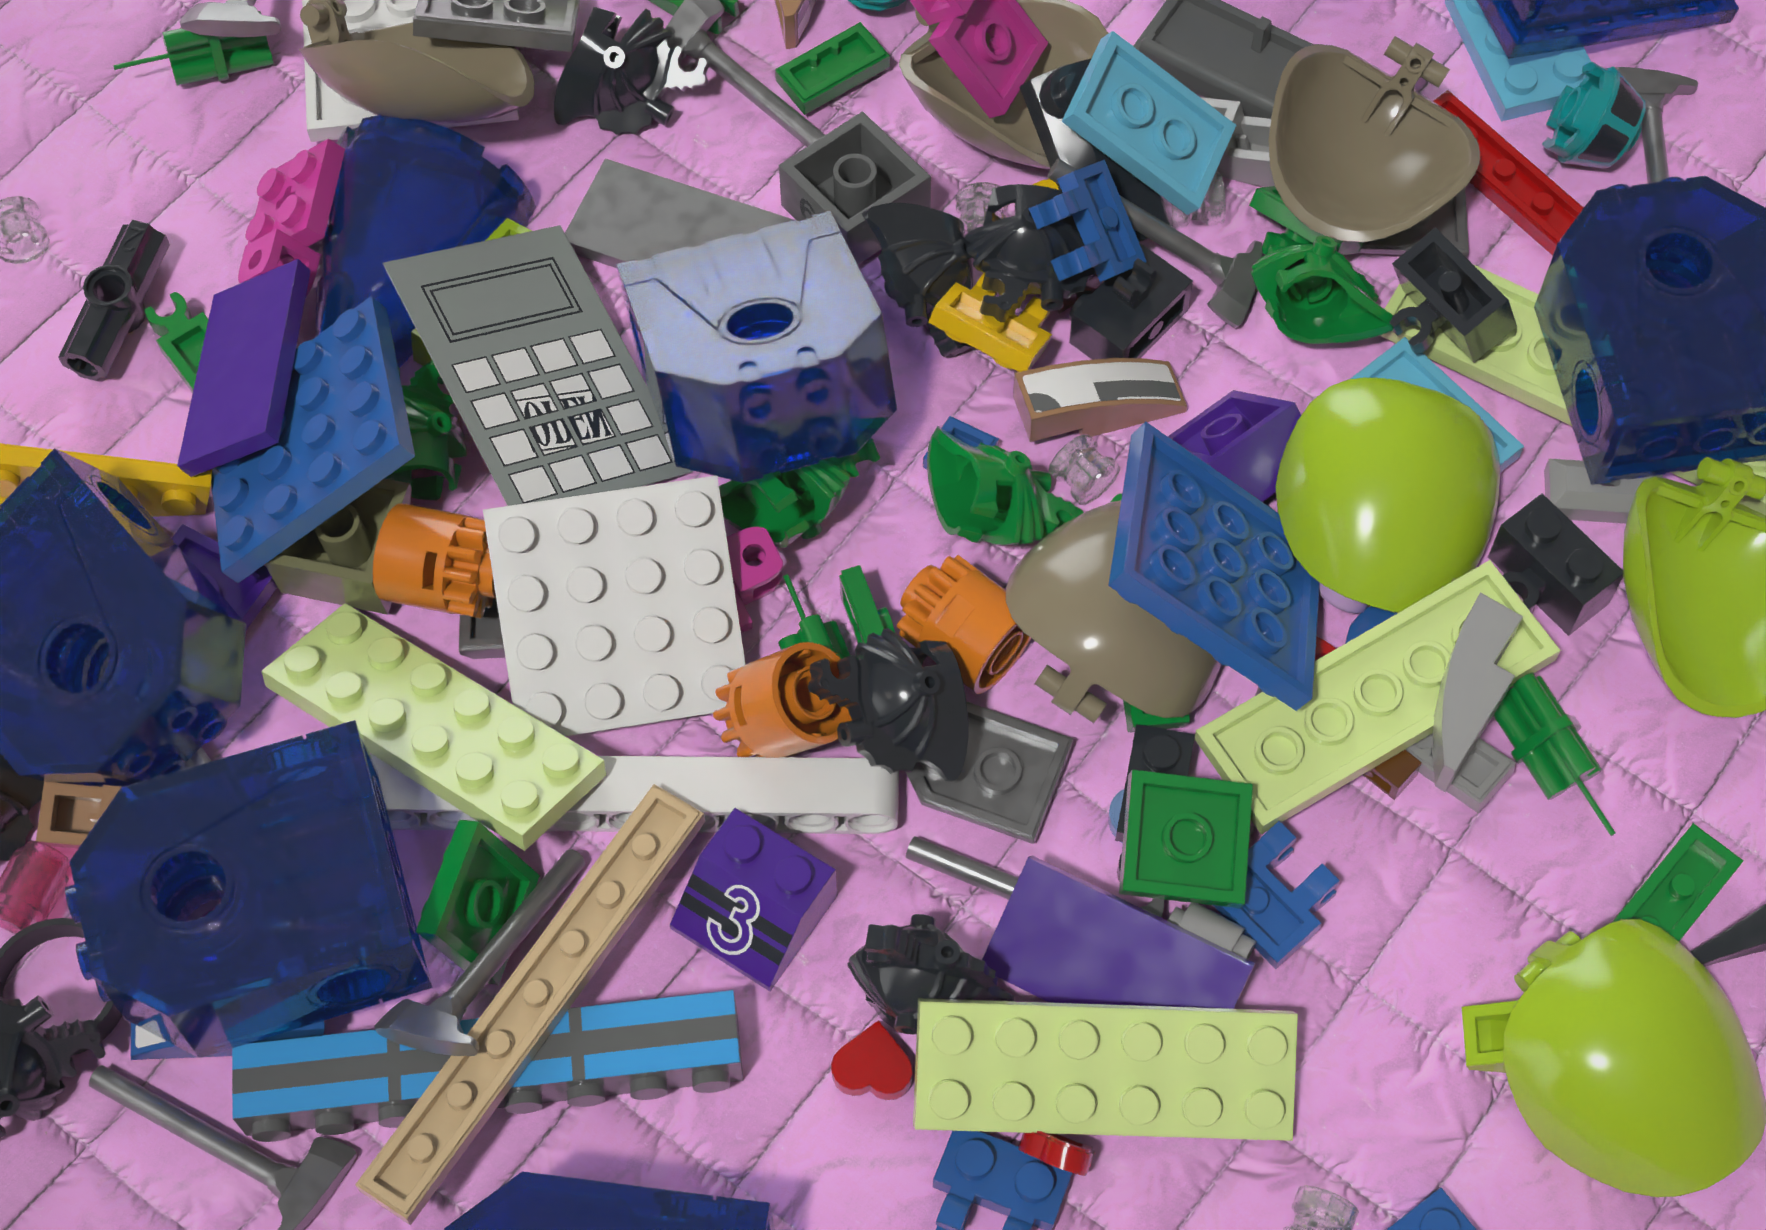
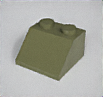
M384 478L267 562L265 566L280 592L338 605L346 603L353 608L388 615L392 602L379 599L374 589V552L380 529L392 507L398 503L411 505L412 489L410 484Z

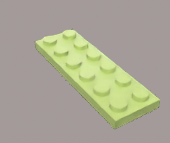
M1491 560L1316 660L1314 666L1313 697L1299 710L1295 711L1276 697H1271L1261 692L1196 730L1195 741L1224 781L1253 784L1251 821L1260 834L1268 831L1278 821H1285L1433 733L1434 714L1441 680L1463 623L1480 592L1523 616L1511 643L1497 663L1498 666L1515 675L1510 687L1521 677L1532 672L1535 673L1557 660L1561 650Z
M346 603L262 670L264 683L267 688L524 851L606 776L605 763L602 758Z
M918 998L913 1126L917 1130L1037 1133V1131L1051 1134L1293 1141L1298 1014L1294 1011Z

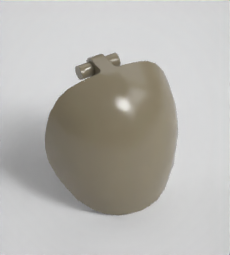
M309 0L300 11L301 21L308 27L312 43L299 49L308 65L329 88L351 104L375 115L415 124L462 123L500 117L526 106L534 96L535 83L532 71L524 56L515 46L413 36V22L361 33H349L345 20L347 7L342 0Z
M1016 0L1048 42V45L1024 83L1061 66L1091 59L1101 38L1108 34L1096 15L1068 0ZM915 10L918 21L922 25L928 26L919 12ZM939 23L929 25L928 32L901 54L899 67L910 88L924 109L955 136L992 156L1034 168L1051 169L1021 90H1019L1005 115L989 118L928 41ZM986 33V43L990 49L989 40L991 37L989 33Z
M1395 36L1383 54L1401 65L1395 75L1384 72L1347 49L1333 45L1314 44L1297 51L1288 61L1278 84L1271 116L1268 140L1270 169L1275 187L1285 206L1310 229L1341 241L1368 242L1386 238L1411 228L1427 218L1468 185L1476 173L1480 161V150L1476 138L1459 117H1456L1415 89V84L1420 77L1439 88L1450 69L1432 58L1435 54L1434 52L1417 42L1413 47Z
M1121 500L1086 511L1051 532L1027 552L1015 566L1007 583L1006 603L1012 619L1023 633L1065 662L1071 670L1068 677H1066L1049 665H1046L1034 684L1054 697L1051 703L1069 715L1076 711L1092 723H1095L1107 703L1088 692L1090 686L1094 684L1103 687L1147 714L1170 718L1183 717L1193 712L1210 693L1221 664L1210 653L1183 635L1172 632L1165 623L1138 605L1127 602L1117 591L1108 586Z

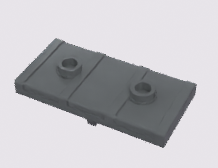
M1166 0L1133 46L1196 95L1199 94L1205 98L1239 101L1241 102L1244 116L1271 119L1276 91L1285 66L1297 51L1314 44L1272 25V21L1263 16L1259 19L1221 0Z

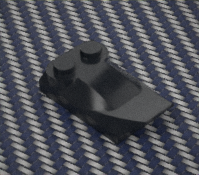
M1091 59L1061 66L1034 77L1020 86L1050 168L1057 159H1061L1077 170L1105 160L1119 195L1170 225L1163 198L1160 194L1062 122ZM1134 230L1139 242L1149 239Z

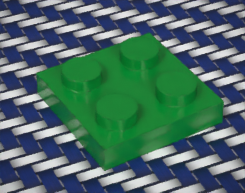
M1132 770L1128 775L1119 894L1241 908L1245 905L1253 784Z
M459 819L451 842L445 850L443 862L429 898L423 906L421 918L415 932L465 971L533 891L540 875L479 821ZM509 958L487 984H500Z

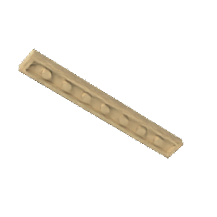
M653 784L467 1034L476 1039L479 1044L477 1055H451L355 1184L361 1193L409 1225L414 1222L704 825V813Z

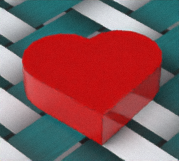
M879 1020L841 1047L831 1062L832 1080L835 1086L847 1095L860 1096L870 1091L877 1098L895 1100L902 1097L910 1089L912 1083V1064L908 1056Z
M1037 1131V1133H1023L1018 1150L1036 1157L1049 1165L1082 1176H1086L1089 1172L1095 1154L1092 1146L1059 1134Z

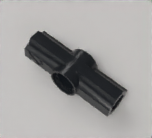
M132 220L130 224L122 225L103 266L91 271L84 281L83 291L86 301L58 356L63 367L72 370L79 377L98 381L101 377H107L126 335L139 328L145 319L146 314L143 300L170 246L165 234L157 231L148 223Z

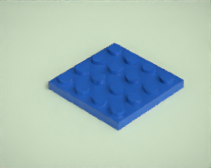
M372 296L354 309L343 312L333 325L314 339L305 341L296 348L279 443L212 469L211 485L221 571L237 583L244 580L415 457L387 309Z
M1148 422L1143 423L1131 435L1108 586L1117 591L1127 602L1138 605L1165 623L1172 632L1183 635L1210 653L1220 664L1231 667L1258 685L1265 694L1276 697L1295 711L1299 710L1313 697L1320 582L1309 575L1293 555L1284 535L1279 513Z

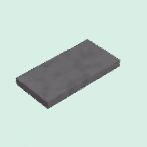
M605 158L569 224L565 235L578 256L760 315L800 234V221Z

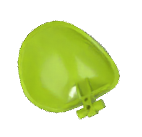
M1365 377L1348 379L1329 386L1309 403L1298 419L1287 441L1279 464L1275 486L1277 508L1284 535L1295 558L1309 575L1325 587L1349 599L1399 613L1477 567L1491 536L1499 500L1500 460L1491 430L1478 414L1458 400L1436 390L1400 380Z
M1706 457L1699 463L1697 468V477L1704 480L1699 486H1690L1655 476L1644 479L1637 488L1624 530L1623 579L1632 621L1653 666L1675 697L1688 707L1702 714L1738 718L1761 713L1766 710V515L1739 504L1745 495L1758 500L1763 498L1766 494V478L1754 474L1750 466L1727 458L1720 462Z
M1620 919L1592 932L1582 940L1574 932L1568 931L1556 942L1546 941L1527 957L1529 964L1514 976L1516 984L1524 993L1511 1010L1504 1031L1503 1061L1516 1105L1528 1127L1542 1145L1569 1166L1599 1182L1626 1193L1651 1197L1682 1196L1707 1189L1740 1168L1762 1140L1766 1126V1099L1759 1070L1739 1018L1726 994L1709 971L1665 930L1641 919Z

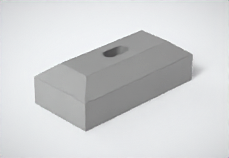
M1548 459L1544 469L1545 496L1570 520L1626 524L1637 488L1644 479L1655 476L1663 478L1662 466Z

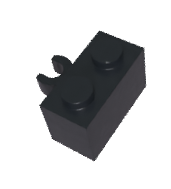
M1436 227L1392 263L1403 291L1417 304V307L1401 309L1392 317L1390 325L1397 336L1409 326L1421 327L1418 334L1408 341L1411 350L1415 354L1422 353L1431 346L1435 338V331L1440 328L1475 363L1517 327L1509 300Z
M1142 244L1141 248L1147 260L1146 263L1138 258L1134 262L1132 269L1104 280L1093 293L1086 291L1076 300L1069 314L1071 318L1069 343L1092 360L1141 358L1188 311L1193 280Z
M1543 493L1501 524L1488 555V558L1504 573L1502 576L1515 593L1522 597L1523 603L1532 613L1535 605H1537L1568 636L1610 603L1623 578V570Z

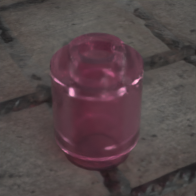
M28 841L23 850L14 852L0 876L1 928L16 934L34 923L48 919L70 879L66 872L71 865V861L67 856L55 848L37 841Z

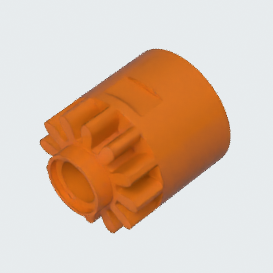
M396 504L389 511L382 524L374 552L373 584L378 598L383 601L428 610L483 618L485 607L491 608L493 598H496L484 520L415 505Z
M959 555L955 558L948 556L940 569L933 565L923 568L909 583L900 601V605L903 608L902 611L906 615L897 623V628L900 629L899 635L916 648H920L919 642L924 640L946 642L955 655L963 684L976 694H982L997 684L1016 663L1031 640L1012 619L1006 603V590Z
M802 642L728 672L729 684L719 687L715 691L716 696L720 700L727 702L725 707L713 712L715 720L725 721L727 730L721 735V740L725 743L738 740L740 742L737 748L738 757L755 755V757L766 758L790 757L837 740L838 725L852 720L848 709L843 706L839 707L837 703L830 705L826 699L820 700L816 694L809 692L808 683L811 680V663L824 658L830 661V670L838 678L839 669L837 661L840 658L823 645Z

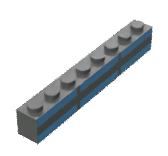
M734 991L569 1008L497 1108L505 1107V1111L508 1113L526 1114L539 1111L543 1107L542 1103L567 1101L571 1106L589 1107L603 1103L605 1096L630 1093V1097L633 1099L651 1100L667 1095L668 1089L693 1086V1090L700 1093H714L726 1090L730 1087V1082L744 1081ZM479 1018L460 1021L464 1034L467 1035ZM376 1030L232 1045V1117L246 1136H252V1139L261 1142L282 1141L291 1136V1131L315 1129L317 1133L324 1135L344 1134L351 1132L354 1129V1124L379 1122V1125L382 1127L398 1128L451 1055L435 1054L401 1045L379 1035Z

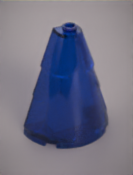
M378 115L362 118L357 128L352 129L347 126L337 141L338 145L345 148V153L325 236L322 239V277L316 286L315 337L333 325L343 312L354 309L372 296L387 309L397 366L400 368L413 355L411 332L416 327L383 263L483 242L507 218L527 227L536 205L529 189L517 173L507 164L501 165V168L498 169L494 164L482 157L485 147L449 128L425 120Z

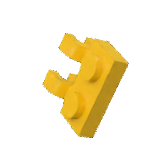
M985 273L982 274L971 290L956 282L935 305L928 323L943 330L951 339L960 343H967L989 355L1000 366L1014 369L1018 372L1032 368L1045 352L1052 336L1051 333L1040 328L1051 311L1044 310L1041 307V299L1033 296L1019 316L1016 314L1011 315L1005 322H999L993 316L981 314L980 307L983 297L985 295L996 297L998 294L995 291L982 288Z

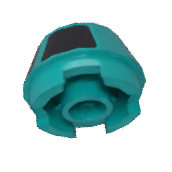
M1590 62L1582 67V73L1586 77L1580 85L1575 88L1566 85L1556 101L1546 125L1555 129L1553 138L1548 137L1542 145L1547 150L1557 154L1558 160L1561 163L1606 169L1614 165L1637 142L1642 130L1641 123L1646 111V101L1615 67L1612 66L1605 69L1594 62Z

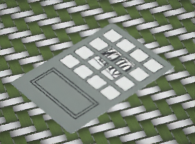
M561 225L383 263L507 506L641 487L693 472Z

